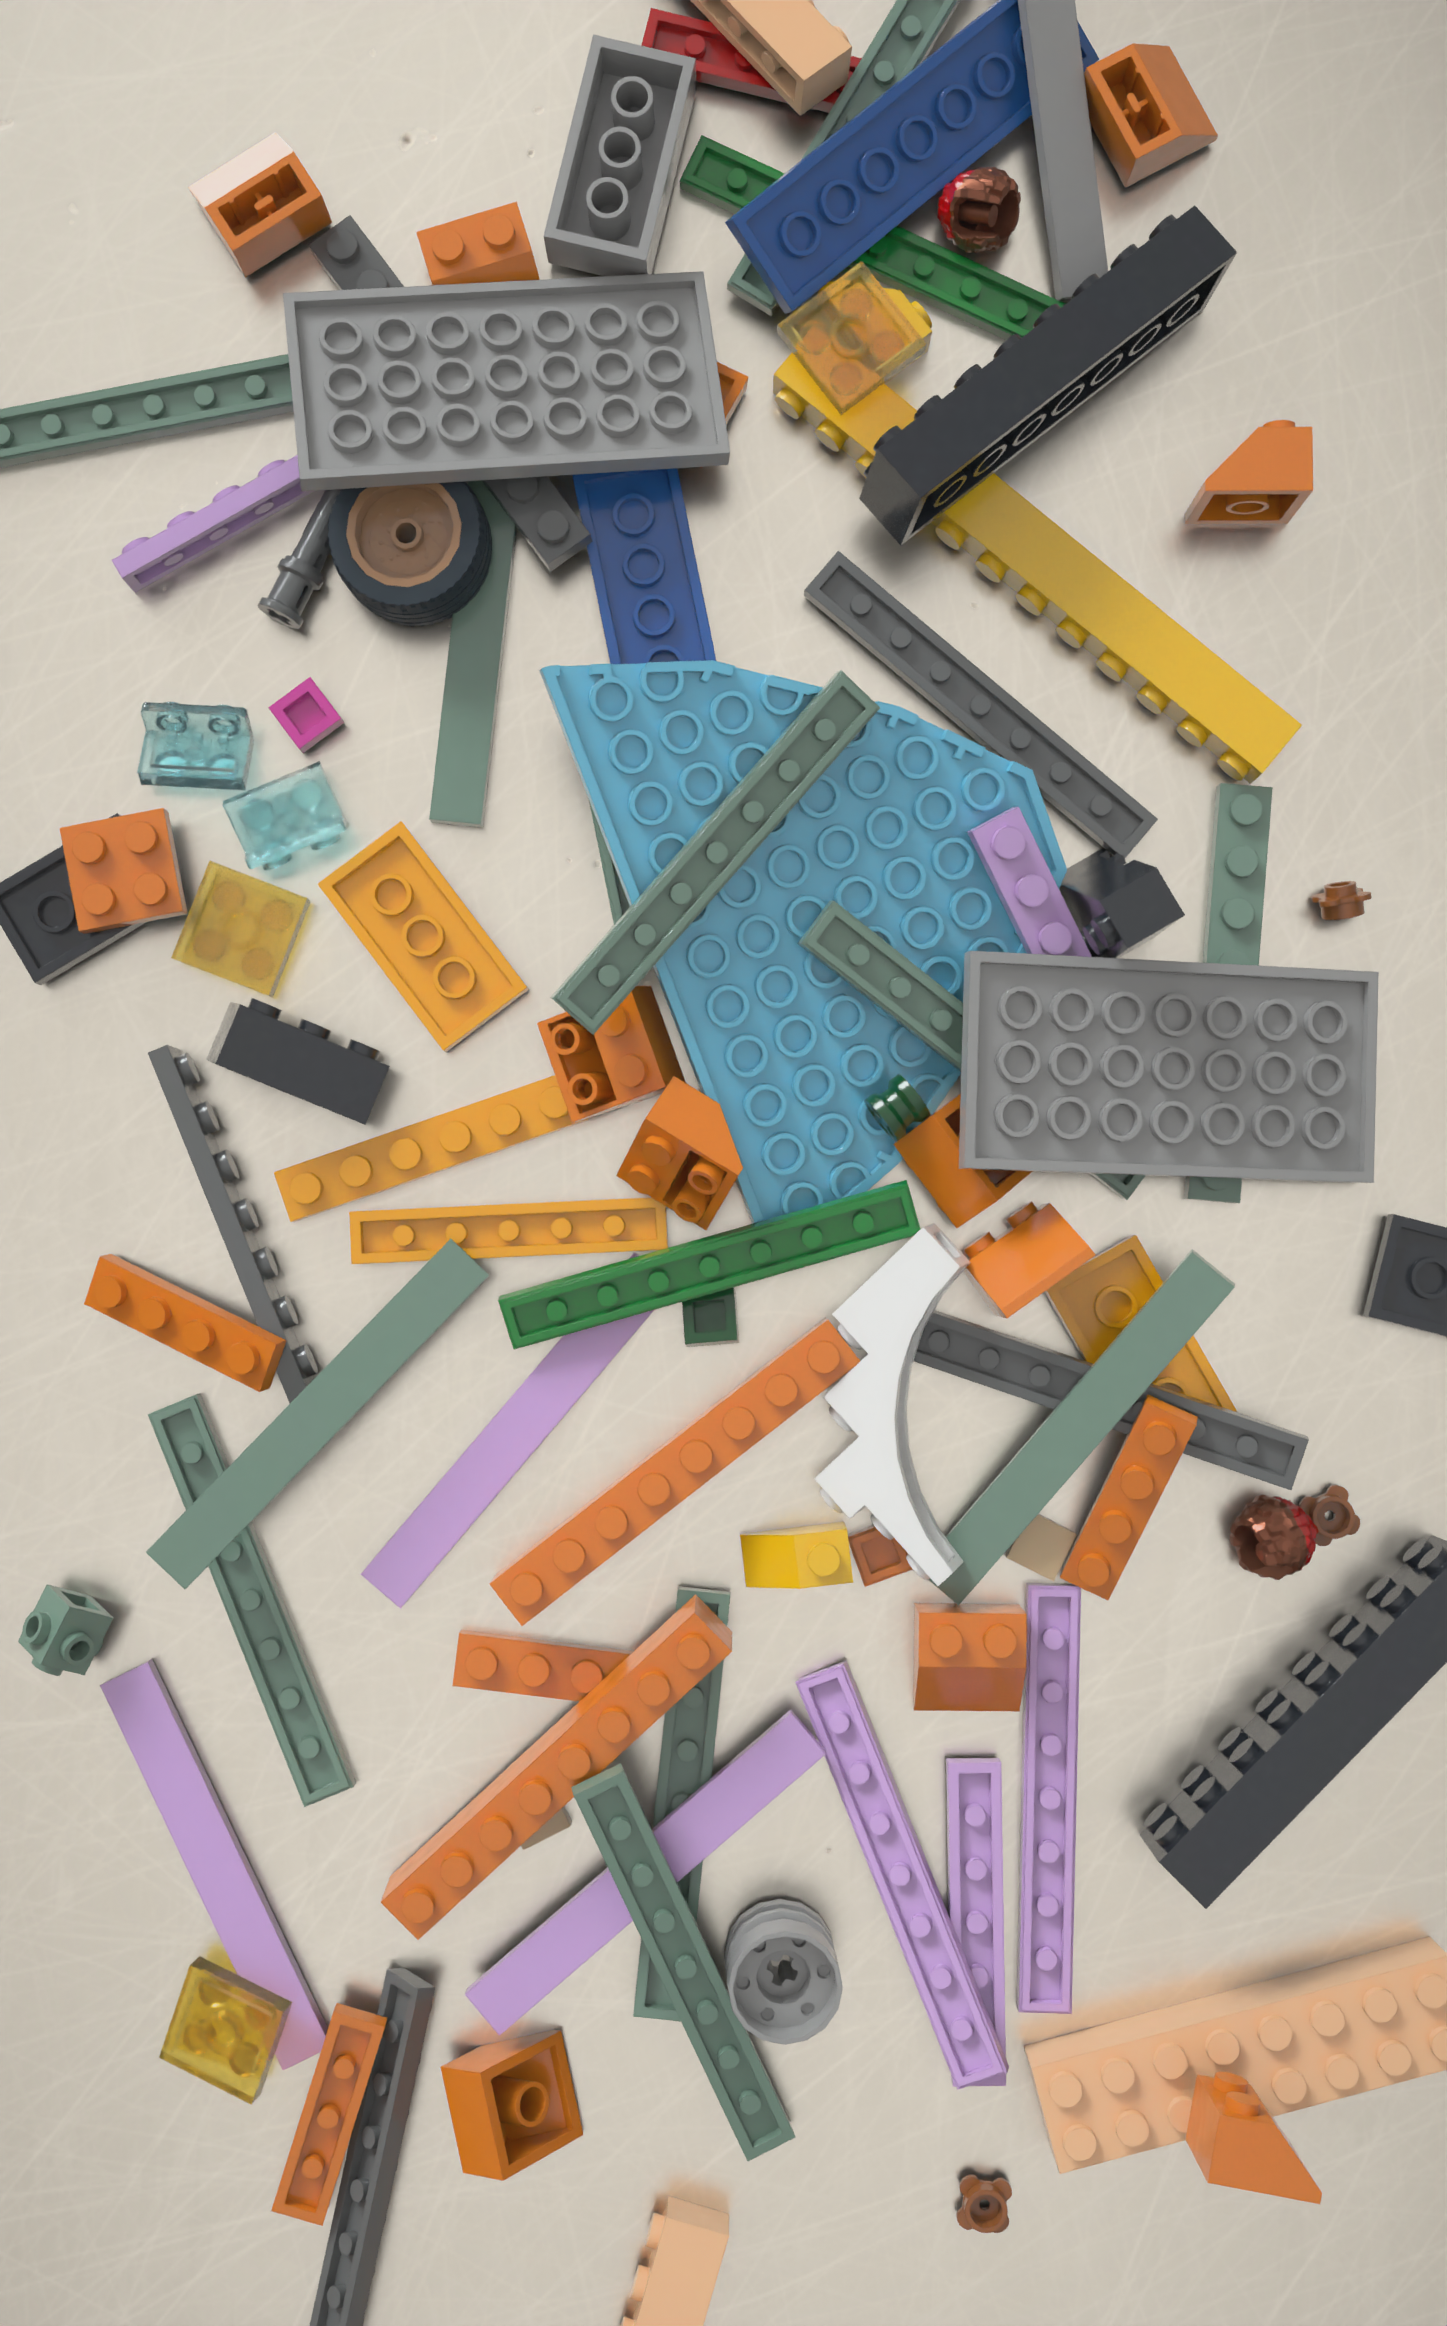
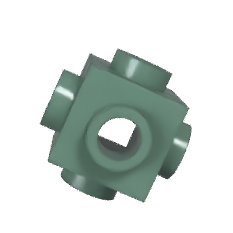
M47 1584L35 1609L26 1618L18 1642L33 1657L31 1663L45 1673L60 1676L64 1670L85 1675L94 1656L99 1653L103 1645L104 1636L113 1617L91 1595Z

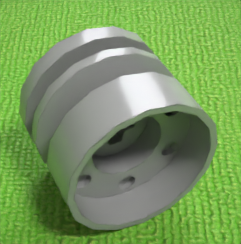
M784 1899L758 1903L739 1916L728 1932L724 1950L727 1985L732 2011L744 2029L763 2041L787 2045L810 2039L825 2029L838 2011L843 1990L840 1969L829 1929L819 1914L802 1903ZM783 1955L789 1956L790 1961L782 1960L778 1967L772 1966L771 1960L779 1962Z

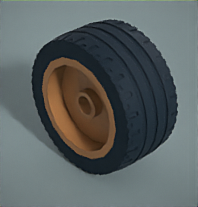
M466 481L340 489L341 492L339 495L337 494L336 501L332 505V513L329 516V548L339 576L364 607L393 623L424 626L433 625L436 622L440 623L445 619L452 618L454 613L463 609L477 595L480 587L486 580L491 565L492 536L487 516L477 496Z

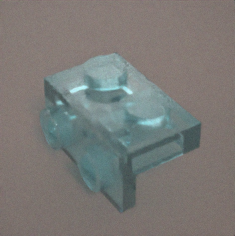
M144 702L142 704L141 716L146 731L137 770L141 785L246 791L254 746V736L247 709L224 704L216 706L180 704L176 702Z
M320 761L223 801V808L245 852V862L249 869L262 865L264 870H271L282 866L293 858L292 852L309 845L312 850L328 847L341 838L339 833L346 830V817Z

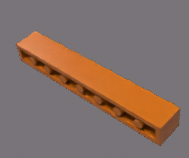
M825 1317L497 1573L489 1583L520 1625H525L860 1362L859 1358Z
M695 1594L390 1876L381 1900L383 1906L419 1940L574 1797L571 1787L601 1773L732 1652V1631Z

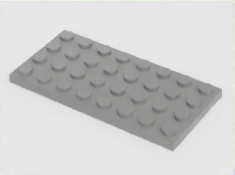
M703 271L283 293L301 491L729 464L730 447Z
M968 951L964 956L959 1169L1374 1183L1379 972Z

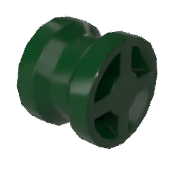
M899 1074L889 1081L888 1089L882 1094H872L864 1100L874 1119L895 1142L906 1135V1128L913 1122H923L931 1115L919 1094Z

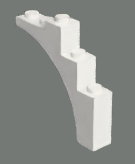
M934 1223L921 1228L832 1314L840 1322L838 1331L853 1348L857 1350L863 1348L868 1353L823 1396L831 1405L829 1413L836 1423L848 1432L853 1430L859 1437L814 1479L822 1487L820 1494L824 1501L834 1511L838 1513L844 1512L849 1519L867 1507L872 1512L870 1518L876 1529L890 1540L895 1538L908 1553L906 1559L911 1568L921 1578L925 1580L931 1578L939 1586L964 1561L939 1529L920 1490L909 1450L906 1408L911 1367L923 1330L943 1294L971 1262Z

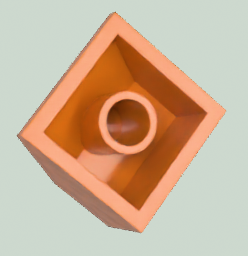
M517 201L416 232L432 285L540 280Z
M1275 420L1264 424L1263 427H1258L1205 480L1184 514L1185 524H1288L1313 491L1312 427H1295V422L1290 420Z
M961 1093L893 1144L905 1159L908 1167L918 1176L936 1200L939 1208L948 1216L956 1228H959L997 1202L1032 1172L959 1169Z
M1032 1201L1027 1203L1006 1219L1011 1227L995 1239L990 1232H987L963 1249L968 1256L967 1259L971 1262L963 1272L995 1316L1009 1318L1095 1256L1089 1245L1051 1203L1042 1204L1038 1208Z
M914 1603L913 1709L916 1711L1019 1712L1026 1673L1027 1614L1019 1604L961 1603L958 1605L957 1603Z
M554 2029L482 2045L441 2066L463 2173L504 2181L583 2136L561 2030Z
M1216 2072L1214 2078L1197 2075L1185 2140L1207 2183L1320 2204L1321 2190L1253 2087L1248 2084V2081L1241 2076L1228 2072Z

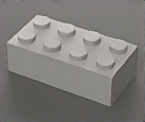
M593 34L543 236L548 263L602 276L652 274L697 90L696 58Z

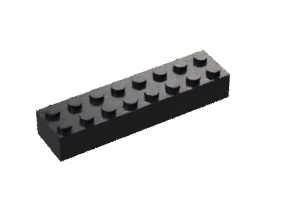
M1195 205L1177 219L1173 214L1169 215L1151 232L1149 241L1139 248L1132 244L1124 249L1110 266L1111 270L1099 278L1095 273L1086 278L1072 294V300L1063 307L1055 303L1047 308L1033 324V330L1022 338L1018 334L1009 337L997 349L993 356L994 359L983 368L975 364L966 370L956 381L954 390L943 399L939 395H934L928 399L915 413V420L902 430L898 426H894L884 433L873 447L876 453L873 462L864 472L867 478L859 499L899 545H903L1203 311L1236 256L1237 251Z
M1432 1535L1428 1540L1423 1538L1414 1543L1403 1556L1405 1564L1391 1578L1385 1576L1369 1589L1366 1594L1368 1602L1354 1616L1347 1614L1332 1627L1329 1632L1331 1640L1317 1654L1313 1651L1305 1655L1293 1668L1292 1674L1294 1677L1281 1691L1275 1689L1264 1696L1255 1708L1257 1715L1244 1729L1237 1727L1228 1733L1218 1746L1220 1753L1206 1767L1200 1765L1192 1770L1181 1784L1183 1791L1169 1805L1166 1803L1159 1805L1146 1818L1144 1822L1146 1829L1140 1834L1141 1838L1158 1862L1205 1909L1221 1895L1447 1663L1446 1540Z

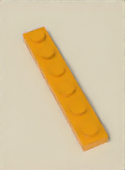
M554 1075L274 1172L290 1222H296L588 1121L589 1118L572 1123L559 1084Z
M652 1197L349 1212L351 1264L429 1261L450 1239L472 1259L647 1251L668 1248L666 1206Z

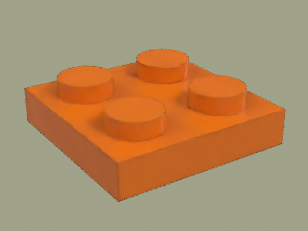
M159 808L60 828L79 932L87 934L187 914L169 812L166 809Z

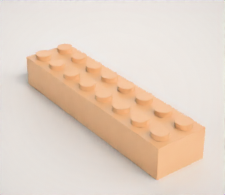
M1426 1937L1023 2046L1050 2148L1059 2173L1070 2172L1185 2141L1197 2075L1214 2078L1216 2072H1228L1243 2077L1253 2087L1272 2117L1447 2070V1953L1431 1937Z

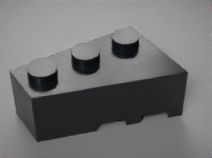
M1103 848L1067 868L1059 888L1092 957L1120 958L1153 939L1185 916L1157 867L1137 860H1132L1126 864L1123 855L1116 854L1110 858L1108 851Z
M251 998L248 1007L230 1002L206 1060L366 1125L390 1067L376 1061L380 1053L379 1050L352 1039L347 1048L328 1041L331 1030L301 1019L298 1028L278 1020L282 1010L254 998Z

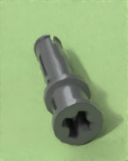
M340 489L324 491L292 555H287L284 559L280 560L277 566L280 574L267 598L262 597L257 605L267 616L293 629L301 627L304 622L301 614L313 590H320L323 584L321 570L330 553L328 540L329 516L332 513V505L336 501L335 498L341 492Z

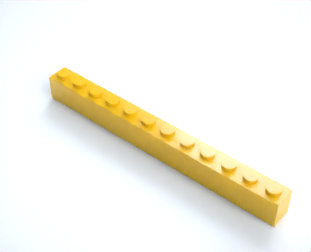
M815 326L774 373L773 394L776 395L775 401L778 406L792 418L798 419L802 416L816 428V436L828 448L836 452L840 449L846 452L856 461L855 467L865 478L867 477L864 475V472L873 462L876 453L873 447L879 438L892 427L898 426L902 430L915 420L914 415L917 410ZM995 473L931 522L936 526V534L945 544L955 550H959L962 547L976 559L975 565L984 576L996 583L1002 580L1017 592L1015 595L1017 601L1027 611L1037 616L1042 613L1057 625L1056 632L1066 643L1078 649L1083 646L1097 658V666L1105 675L1118 682L1123 679L1138 691L1136 697L1143 706L1155 714L1163 712L1178 724V733L1187 742L1199 748L1204 745L1219 758L1217 760L1219 767L1230 777L1239 781L1244 778L1251 784L1266 770L1302 726L1301 723Z

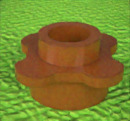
M1355 881L1327 884L1324 886V893L1311 896L1313 903H1319L1322 919L1325 920L1348 919L1363 915L1365 913L1364 901L1372 898L1371 892H1363V888H1357Z
M1332 1485L1325 1494L1315 1498L1306 1496L1299 1503V1507L1311 1517L1313 1523L1318 1528L1319 1532L1316 1534L1315 1542L1319 1546H1328L1332 1539H1339L1347 1534L1353 1535L1360 1528V1518L1355 1515L1353 1507L1347 1501L1349 1493L1342 1486ZM1327 1511L1334 1513L1332 1520L1328 1521L1325 1519Z
M975 2175L965 2176L959 2184L960 2192L963 2194L962 2207L956 2213L959 2225L966 2230L975 2229L981 2233L1003 2232L1009 2225L1006 2204L1007 2200L1012 2196V2188L1009 2182L1003 2178H997L991 2182L979 2180ZM981 2200H988V2207H980L979 2203Z

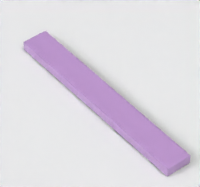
M634 1252L629 1259L639 1255ZM654 1310L564 1335L364 1569L361 1575L401 1609Z
M1026 1583L1027 1643L1023 1698L1016 2007L1018 2012L1072 2014L1081 1588L1074 1584Z
M151 1659L104 1682L100 1687L282 2070L320 2053L328 2027L153 1660Z
M847 1660L799 1678L795 1683L818 1741L826 1750V1755L824 1756L957 2090L1006 2074L1009 2069L1008 2062Z
M791 1709L652 1828L677 1882L826 1755V1750ZM608 1867L466 1989L465 1996L499 2036L633 1921Z

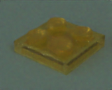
M862 261L777 324L778 335L840 415L844 414L925 353L927 345Z
M209 861L171 958L273 998L311 901L296 893Z
M199 1956L189 1966L159 2058L252 2105L262 2093L293 2002Z

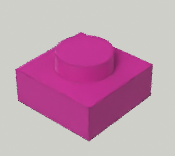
M311 677L268 707L302 753L309 750L344 724L342 718Z

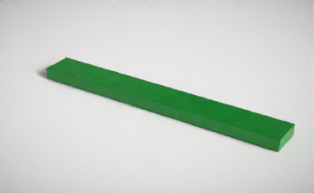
M701 135L681 176L680 189L736 214L785 173ZM899 226L893 228L847 266L1004 340H1007L1014 334H1018L1022 338L1034 329L1033 324L1047 308L1055 303L1060 307L1065 305L1061 301Z
M907 1180L501 1295L498 1302L513 1349L515 1350L912 1237L921 1228Z

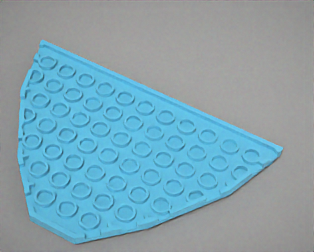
M714 660L577 666L551 665L539 670L630 906L823 687L775 675H765ZM880 701L875 702L880 707L875 715L653 966L701 1092L718 1102L723 1111L743 1166L741 1173L736 1179V1183L752 1224L869 1190L897 1166L903 1157L893 1145L895 1141L881 1128L869 1112L864 1100L872 1094H882L888 1089L889 1081L899 1074L915 1089L926 1104L930 1114L933 1115L961 1074L948 1061L797 944L828 902L834 900L963 1003L964 956L966 952L1026 953L967 831L1012 807H1019L1058 888H1060L1067 872L1032 769L1015 761L1002 758L986 750V747L948 729L944 730L919 718V715L900 706ZM922 1122L910 1124L906 1128V1134Z

